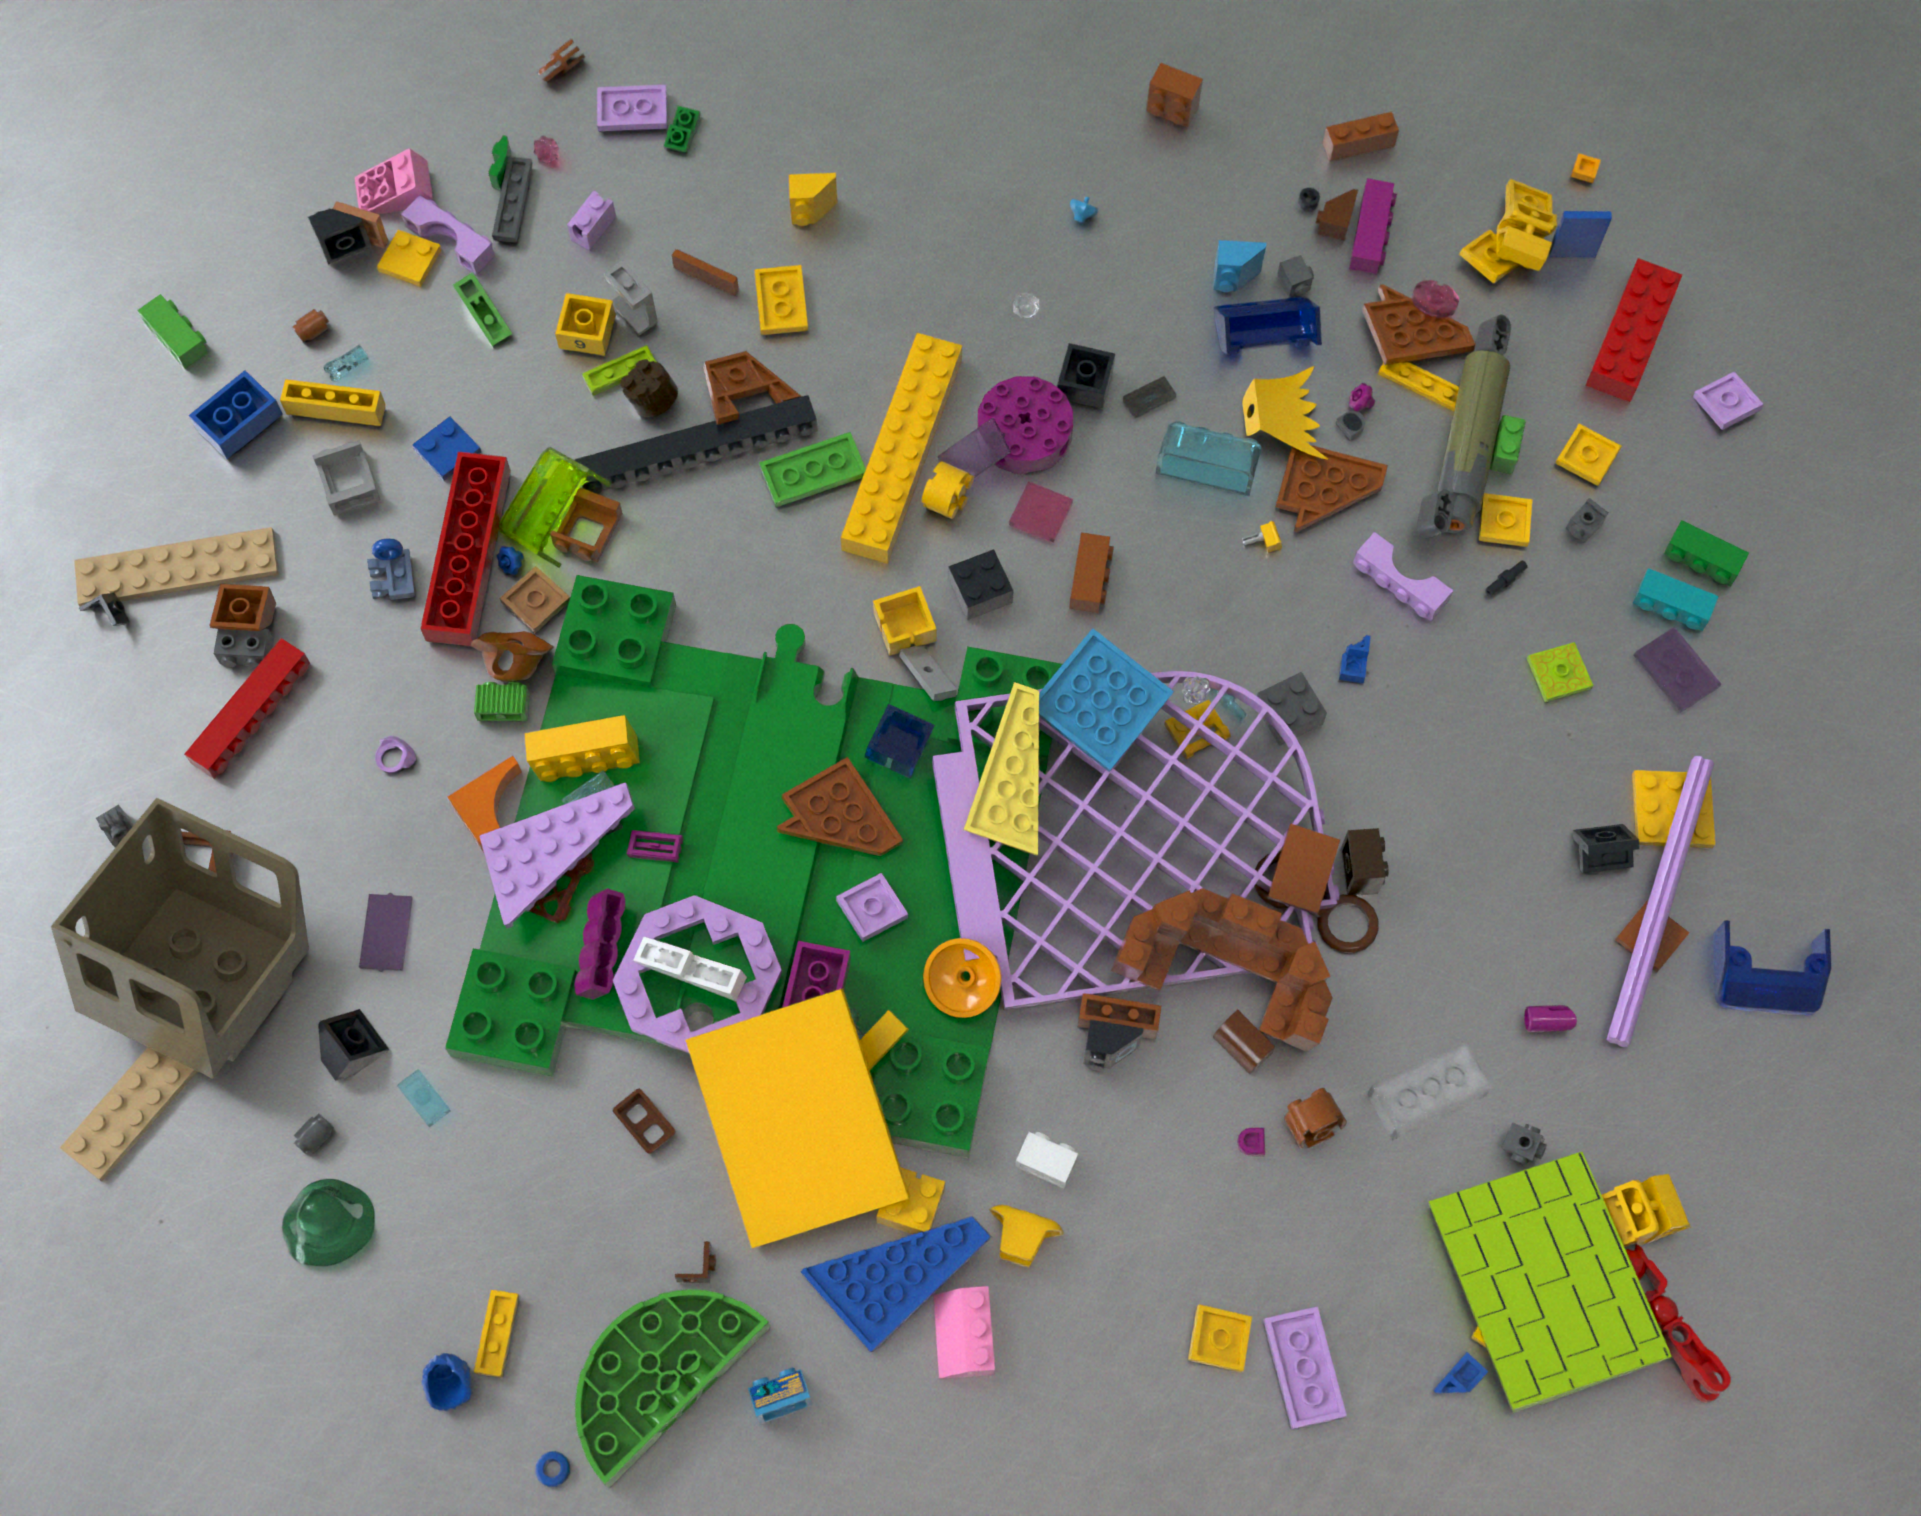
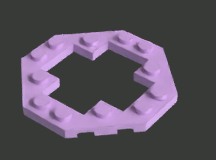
M694 895L644 915L616 972L613 983L633 1032L648 1036L659 1043L689 1053L686 1039L762 1015L771 998L776 982H778L782 974V970L762 922ZM705 922L713 945L739 936L756 980L743 985L736 1001L740 1011L739 1014L690 1033L682 1009L658 1018L655 1017L639 975L650 970V968L637 964L633 960L644 937L658 940Z

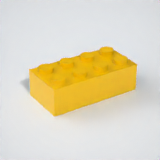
M625 715L524 733L526 760L540 781L552 782L560 777H579L583 773L588 772L602 773L610 768H629L632 764L640 763L637 735Z

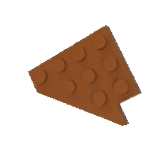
M1312 446L1328 458L1323 459L1292 447L1275 507L1299 513L1294 529L1295 532H1299L1381 491L1388 465Z
M848 757L782 794L783 801L794 817L778 825V833L877 856H882L903 843V839Z

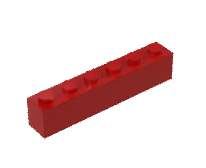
M281 638L184 753L189 762L213 779L218 774L223 773L231 758L243 749L245 741L250 735L255 734L259 730L261 722L265 717L274 712L279 700L291 691L294 682L307 672L310 662L305 653Z

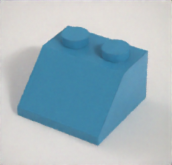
M1219 240L1214 264L1213 290H1220L1222 292L1238 291L1260 274L1266 243Z

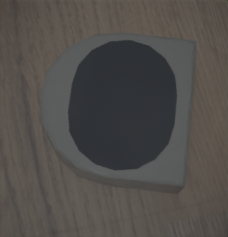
M1349 411L1337 418L1336 424L1351 440L1363 431L1365 418L1357 411Z

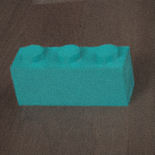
M1648 568L1641 580L1633 604L1638 605L1643 610L1659 613L1668 620L1684 623L1691 629L1703 631L1711 618L1719 596Z

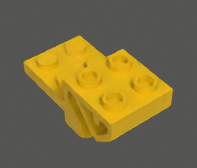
M1510 179L1506 185L1505 214L1497 226L1496 255L1504 260L1521 264L1525 268L1540 271L1547 259L1552 242L1544 238L1551 235L1557 227V215L1552 213V194Z
M1669 1174L1651 1176L1642 1183L1639 1180H1633L1614 1187L1615 1190L1601 1194L1624 1247L1634 1243H1638L1641 1246L1691 1228Z

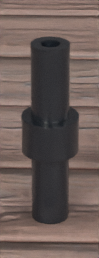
M1521 560L1510 570H1504L1498 575V579L1485 589L1486 593L1489 596H1493L1501 588L1511 585L1515 581V577L1528 568L1526 562Z

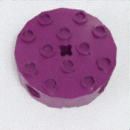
M1015 376L997 383L984 395L978 408L977 434L980 447L984 455L998 468L1014 474H1027V472H1036L1038 470L1042 472L1052 468L1066 455L1072 441L1073 409L1066 395L1053 383L1035 376Z

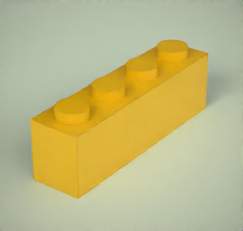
M285 379L280 397V402L287 415L381 426L386 407L381 391Z

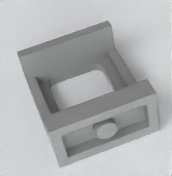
M621 261L604 273L605 280L619 294V296L613 299L614 309L639 336L658 323L652 292L624 261Z
M360 440L346 442L340 447L325 449L318 454L312 455L333 515L380 500ZM356 460L364 483L336 492L329 472L330 468Z

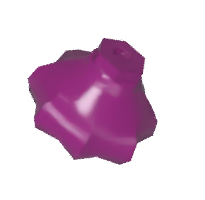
M1361 383L1358 387H1355L1349 396V407L1357 412L1364 408H1372L1375 404V400L1372 397V387L1366 383Z

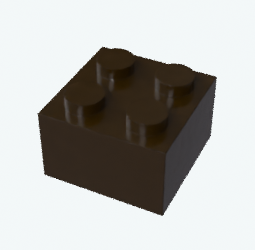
M1379 828L1347 831L1341 846L1348 895L1378 894L1381 886L1385 884V878L1389 875L1388 862L1383 861L1382 852H1385V839L1380 837Z

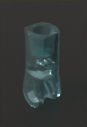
M358 345L344 355L327 362L323 370L326 373H330V379L335 382L369 358L363 348Z

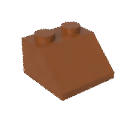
M220 584L209 624L210 628L261 631L271 625L276 601L270 587Z

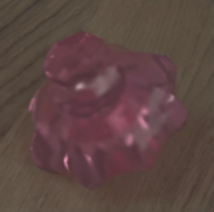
M543 135L534 141L533 153L539 161L551 164L552 161L559 158V147L553 138Z

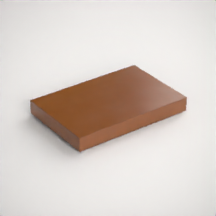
M1290 824L1267 898L1317 915L1340 839Z

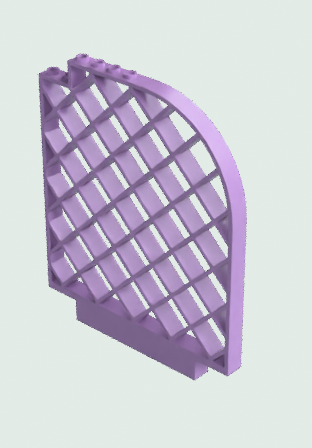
M1187 671L1151 673L1161 682L1169 683L1168 687L1172 690L1177 683H1189L1219 690V693L1198 721L1169 700L1163 705L1162 710L1191 730L1173 756L1141 734L1133 742L1166 765L1147 792L1114 770L1121 759L1108 772L1039 717V729L1066 748L1046 775L1039 771V795L1046 787L1075 808L1076 812L1057 838L1038 825V837L1048 843L1050 847L1029 874L999 852L1003 845L1002 843L996 842L993 847H990L987 838L964 831L979 786L972 735L992 748L995 738L982 730L979 725L992 708L1006 706L1010 694L955 702V713L962 752L933 756L932 764L960 938L976 940L988 947L995 955L1002 974L1000 991L1004 1010L1082 999L1083 993L1102 996L1151 988L1136 981L1129 982L1131 979L1126 977L1121 984L1107 986L1082 967L1103 939L1118 950L1120 949L1122 940L1109 930L1129 902L1143 913L1153 908L1135 894L1155 866L1192 893L1203 888L1199 883L1219 857L1251 880L1240 895L1241 897L1246 898L1255 884L1269 892L1272 882L1262 874L1283 847L1287 831L1284 835L1280 834L1251 813L1269 786L1302 809L1292 824L1298 825L1306 812H1309L1312 830L1324 834L1322 824H1325L1323 809H1319L1312 773L1304 751L1284 720L1269 705L1243 687L1212 675ZM1225 693L1239 699L1259 713L1235 747L1203 725ZM982 709L974 721L969 723L968 711ZM1263 717L1277 730L1289 748L1273 773H1270L1239 751ZM1195 734L1228 756L1210 782H1207L1177 760ZM1071 752L1103 774L1084 801H1081L1052 780V777ZM1291 755L1295 758L1301 773L1306 797L1276 777ZM1232 760L1265 782L1247 809L1214 787ZM1170 769L1202 791L1184 818H1181L1151 796ZM1108 778L1139 800V803L1120 828L1088 806ZM1207 795L1240 818L1221 845L1188 823ZM1144 804L1177 827L1158 854H1155L1125 832ZM1081 814L1114 836L1094 864L1062 842ZM1243 822H1246L1277 844L1258 871L1225 849ZM1181 831L1214 853L1195 881L1162 859ZM1118 840L1151 863L1131 891L1099 869V866ZM1055 850L1088 872L1068 900H1065L1035 878ZM992 859L1024 881L1003 911H1000ZM1334 864L1324 892L1326 900L1321 902L1320 909L1333 908L1337 904L1336 900H1339L1338 887L1333 885L1332 880ZM1092 876L1125 899L1105 928L1072 905ZM1029 885L1061 908L1041 937L1009 915V912ZM1286 905L1288 908L1280 920L1286 921L1290 914L1295 911L1299 927L1302 928L1308 943L1316 942V940H1312L1310 931L1313 930L1312 916L1307 915V911ZM1066 912L1099 935L1079 964H1076L1045 941ZM1002 922L1035 945L1013 975H1010ZM964 949L965 961L979 958L973 952ZM1039 949L1072 971L1056 994L1042 996L1019 979V976ZM1198 951V956L1185 974L1171 976L1167 973L1162 986L1251 972ZM1204 956L1220 967L1219 969L1193 972ZM1076 976H1079L1094 987L1065 992ZM1012 985L1030 998L1015 1000Z

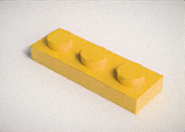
M491 1290L474 1367L475 1374L503 1377L520 1296L518 1293Z

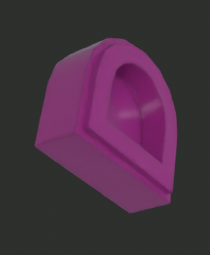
M1246 1128L1240 1133L1237 1145L1243 1154L1248 1156H1265L1264 1128Z

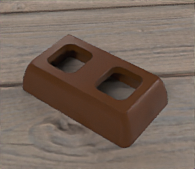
M640 1088L636 1089L613 1108V1113L648 1154H652L675 1135L673 1126ZM636 1105H641L647 1112V1115L638 1123H633L627 1116V1113ZM656 1124L664 1134L656 1142L649 1143L643 1134L652 1125Z

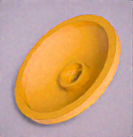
M956 938L942 943L930 954L925 964L923 981L929 999L939 1010L950 1016L966 1018L984 1012L994 1003L1001 988L1002 974L998 960L988 947L973 939ZM964 949L973 952L979 958L965 961ZM964 971L970 973L969 981L963 978Z

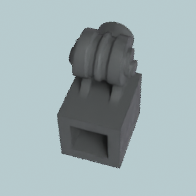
M119 804L96 817L100 829L104 831L115 848L133 827L130 819Z

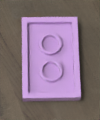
M666 85L597 87L598 131L667 129Z

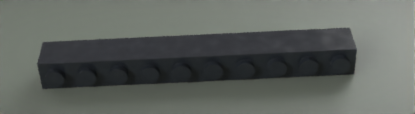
M809 395L740 413L737 420L717 425L715 420L574 460L582 488L599 494L606 489L621 488L628 483L646 481L650 477L660 474L668 475L678 469L693 468L697 464L707 461L715 462L725 456H736L754 448L762 449L772 443H783L790 438L811 435L813 432L818 431L817 419Z

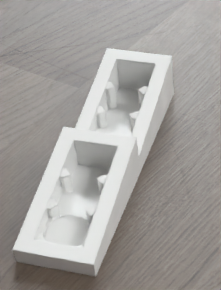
M647 937L643 938L633 960L637 964L737 1001L747 978L740 969L695 956L689 950Z

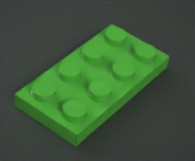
M851 432L759 462L760 469L776 507L861 479L866 470Z

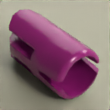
M1565 1005L1527 1006L1524 1013L1525 1027L1528 1032L1572 1030L1577 1024L1576 1015Z

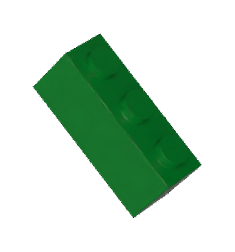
M1681 520L1663 554L1669 556L1675 562H1681L1690 566L1698 573H1704L1714 578L1720 584H1726L1731 587L1749 552Z

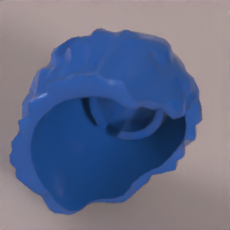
M441 1353V1355H435L434 1358H431L424 1367L421 1380L423 1391L430 1407L435 1410L448 1411L449 1409H456L457 1406L466 1403L472 1395L470 1368L467 1362L461 1360L458 1356Z

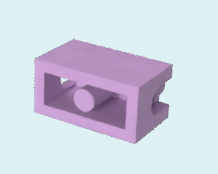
M593 191L567 224L571 241L591 250L616 218L613 201L608 198L605 202L599 196V193Z

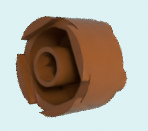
M1325 1088L1314 1091L1311 1097L1304 1101L1297 1099L1287 1106L1289 1112L1284 1117V1121L1300 1148H1303L1304 1144L1310 1148L1325 1142L1335 1135L1332 1130L1338 1126L1342 1130L1347 1124L1331 1093L1327 1092Z

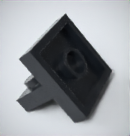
M1624 824L1573 830V840L1579 845L1580 870L1582 873L1634 867L1633 850L1640 849L1639 839Z

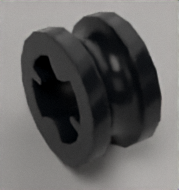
M1304 188L1299 194V207L1308 212L1317 209L1320 200L1319 192L1314 188ZM1307 197L1312 198L1311 202L1306 201Z

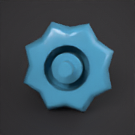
M1085 196L1084 202L1076 199L1070 201V207L1075 216L1074 220L1084 223L1087 218H1091L1098 213L1097 207L1088 204L1089 197Z

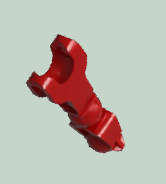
M1635 1244L1634 1250L1625 1249L1638 1280L1646 1274L1655 1288L1653 1291H1647L1645 1296L1671 1356L1680 1368L1685 1383L1699 1401L1704 1403L1715 1401L1720 1393L1724 1392L1731 1383V1376L1718 1356L1703 1344L1691 1326L1683 1322V1316L1679 1317L1676 1303L1671 1298L1663 1296L1666 1293L1665 1288L1668 1286V1280L1655 1263L1647 1258L1643 1248ZM1672 1331L1680 1332L1684 1337V1342L1676 1341L1672 1336ZM1715 1373H1717V1374H1719V1375L1721 1376V1378H1722V1384H1720V1382H1719L1717 1376L1715 1375ZM1701 1384L1711 1394L1704 1393L1700 1388Z

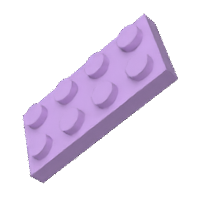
M1318 1307L1264 1318L1263 1322L1291 1429L1345 1418L1347 1415Z

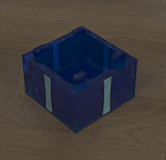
M888 704L867 746L864 757L911 779L935 725Z

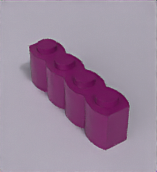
M607 888L593 895L588 902V921L583 930L584 946L579 955L580 971L575 979V992L578 996L594 1000L609 993L612 988L614 978L612 967L617 959L616 942L621 934L620 917L625 909L624 893Z

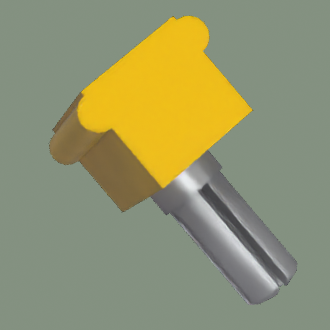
M1274 521L1261 525L1260 532L1242 538L1245 546L1258 541H1264L1268 553L1282 549V542Z

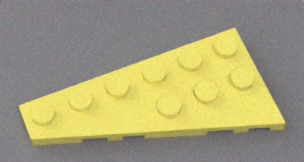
M1014 682L964 827V831L1037 856L1039 690Z

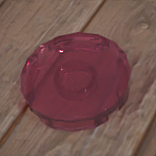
M1425 280L1417 283L1412 292V301L1421 312L1437 318H1446L1455 313L1459 297L1451 287L1445 284L1443 286L1438 285V281Z

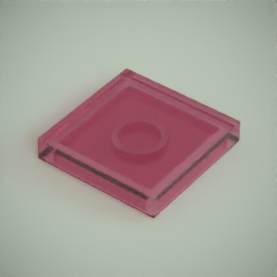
M1028 481L1009 520V525L1054 543L1073 504V499Z

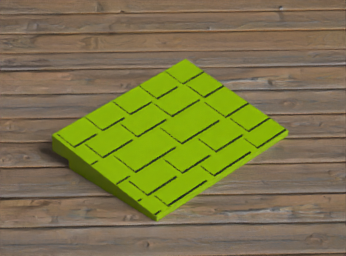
M1582 1151L1429 1201V1207L1513 1413L1537 1404L1548 1403L1672 1358Z

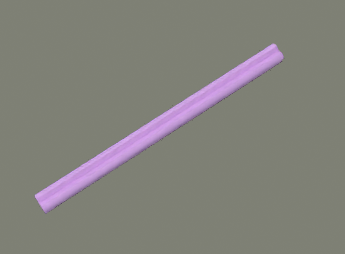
M1694 756L1691 759L1606 1039L1608 1042L1618 1044L1621 1047H1628L1631 1043L1713 770L1714 762L1710 759H1704L1702 756Z

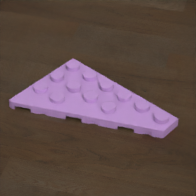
M626 782L480 835L502 920L507 929L512 927V923L525 911L528 912L537 900L542 899L557 884L556 881L568 869L571 871L581 858H584L599 844L598 841L610 829L613 830L619 825L621 819L627 817L635 809Z

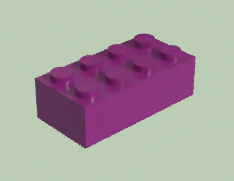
M798 941L783 1007L842 988L844 991L851 963L850 951Z

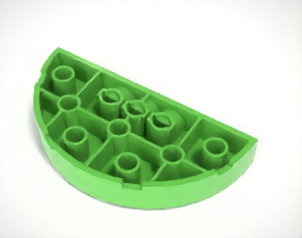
M690 1289L662 1293L657 1297L639 1302L611 1322L601 1333L589 1352L584 1368L580 1373L575 1399V1419L578 1436L589 1464L601 1481L610 1488L771 1328L769 1321L747 1304L724 1296V1294Z

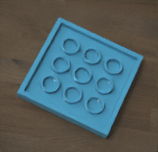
M1092 628L1040 691L1039 717L1110 772L1172 696L1174 691Z

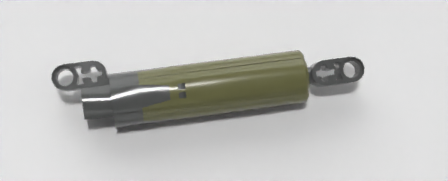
M1503 314L1480 324L1475 352L1466 356L1438 491L1424 497L1421 502L1417 530L1420 536L1425 539L1445 532L1455 534L1472 528L1474 516L1481 509L1511 368L1509 360L1503 356L1508 348L1511 322Z

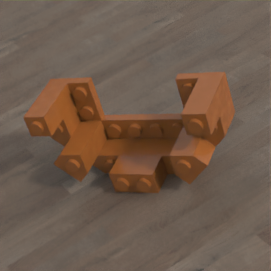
M1204 888L1192 893L1188 890L1155 904L1149 911L1134 916L1128 926L1111 969L1116 974L1160 991L1180 943L1275 982L1276 985L1259 1031L1262 1034L1306 1052L1320 1044L1329 1021L1326 1015L1333 999L1325 981L1330 977L1329 971L1316 942L1314 941L1309 944L1302 928L1280 920L1282 913L1232 893L1226 898Z

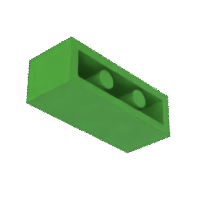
M160 294L137 310L144 324L184 369L208 354L204 345L207 341L199 331L194 332L191 329L193 325L185 315L180 316L177 313L179 309L171 299L166 301Z

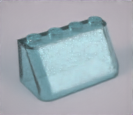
M1176 421L1167 426L1158 454L1155 474L1250 496L1262 448L1252 438H1239L1230 433H1218L1210 431L1205 427L1197 428Z

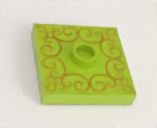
M1575 642L1531 654L1527 657L1545 703L1593 688V683Z

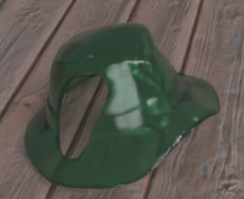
M322 1179L308 1184L301 1190L283 1216L282 1234L289 1254L297 1262L311 1266H330L349 1259L360 1251L372 1237L375 1222L374 1208L365 1192L344 1181ZM337 1198L348 1204H361L363 1207L362 1216L359 1219L353 1217ZM294 1220H296V1235L292 1233L290 1224Z

